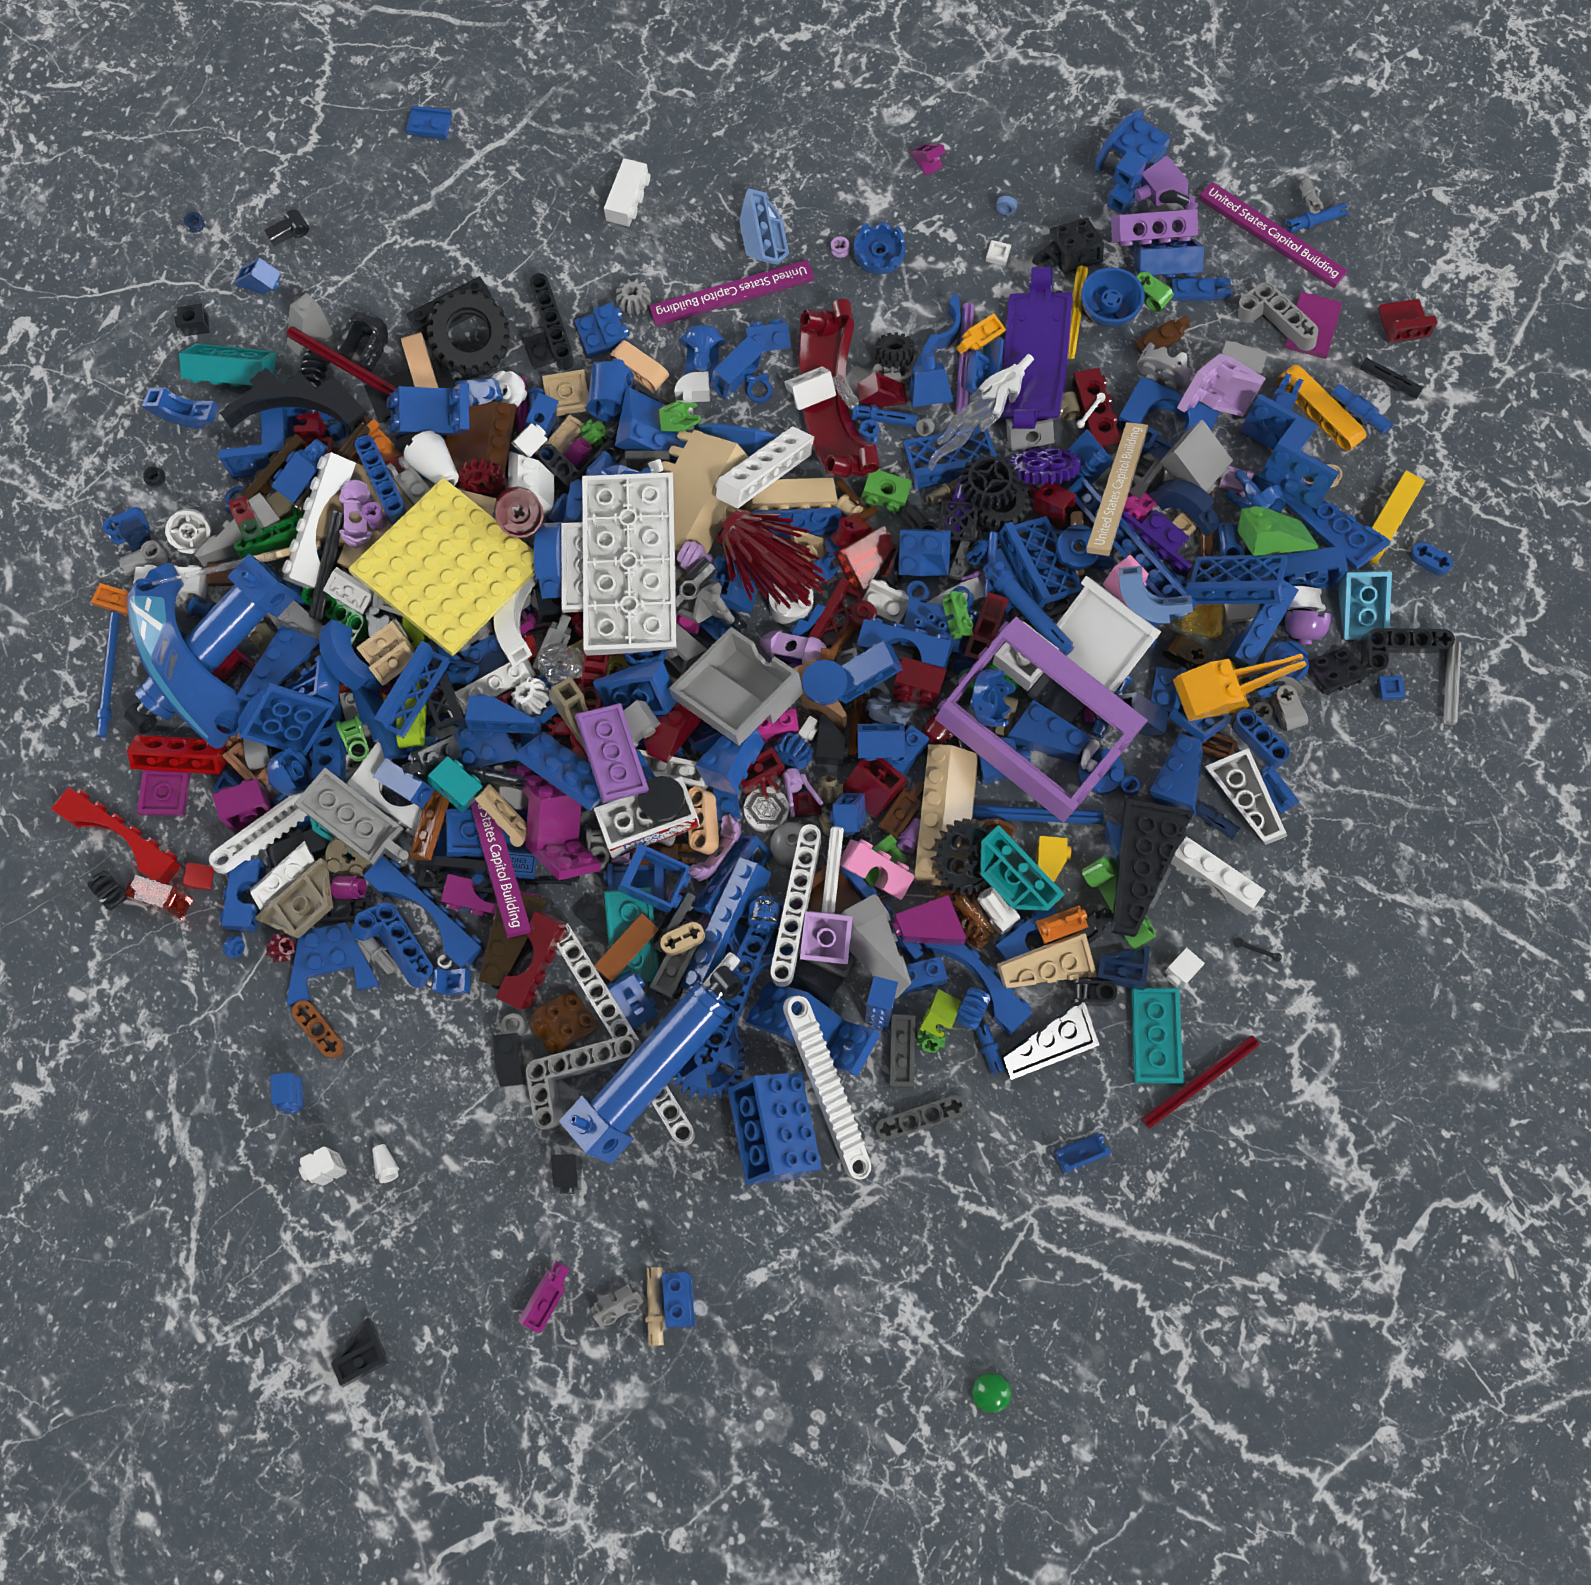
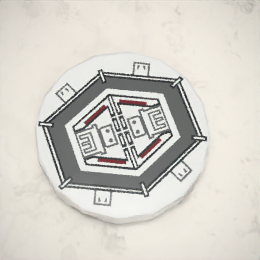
M767 787L766 790L769 794V799L765 800L762 795V788H758L750 793L744 804V816L747 823L756 831L763 833L776 830L780 825L786 823L789 816V804L785 795L781 792L776 794L775 790Z

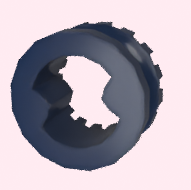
M197 212L189 213L184 218V223L189 232L198 233L205 227L202 216ZM193 220L198 221L196 224H191Z

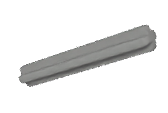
M1455 641L1454 645L1447 649L1443 723L1450 726L1458 722L1460 641Z

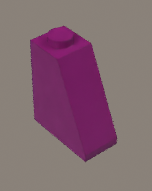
M949 895L895 914L894 923H892L896 936H901L903 942L960 946L965 944L966 936Z

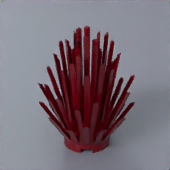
M744 508L742 512L736 510L729 515L721 525L724 530L721 537L717 535V543L724 549L731 584L736 576L735 565L750 601L752 600L751 593L754 594V588L750 582L751 578L748 572L766 600H769V596L765 589L779 605L782 601L788 609H791L790 604L777 591L773 583L791 601L794 600L798 603L799 599L806 606L811 605L808 599L810 594L808 589L814 588L818 593H823V590L819 587L821 584L815 578L822 583H826V580L813 571L816 570L823 573V570L799 554L810 559L819 560L821 558L810 553L808 547L777 535L768 529L795 537H802V535L793 532V530L808 533L810 530L778 523H791L794 521V519L779 518L781 514L751 513Z

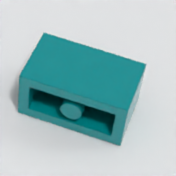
M448 756L428 775V784L462 813L475 801V798L482 791L481 781L472 774L470 776L466 773L459 761L456 759L451 760Z

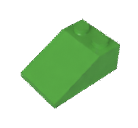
M1253 506L1241 509L1238 533L1253 556L1318 548L1317 543L1302 521L1265 507Z

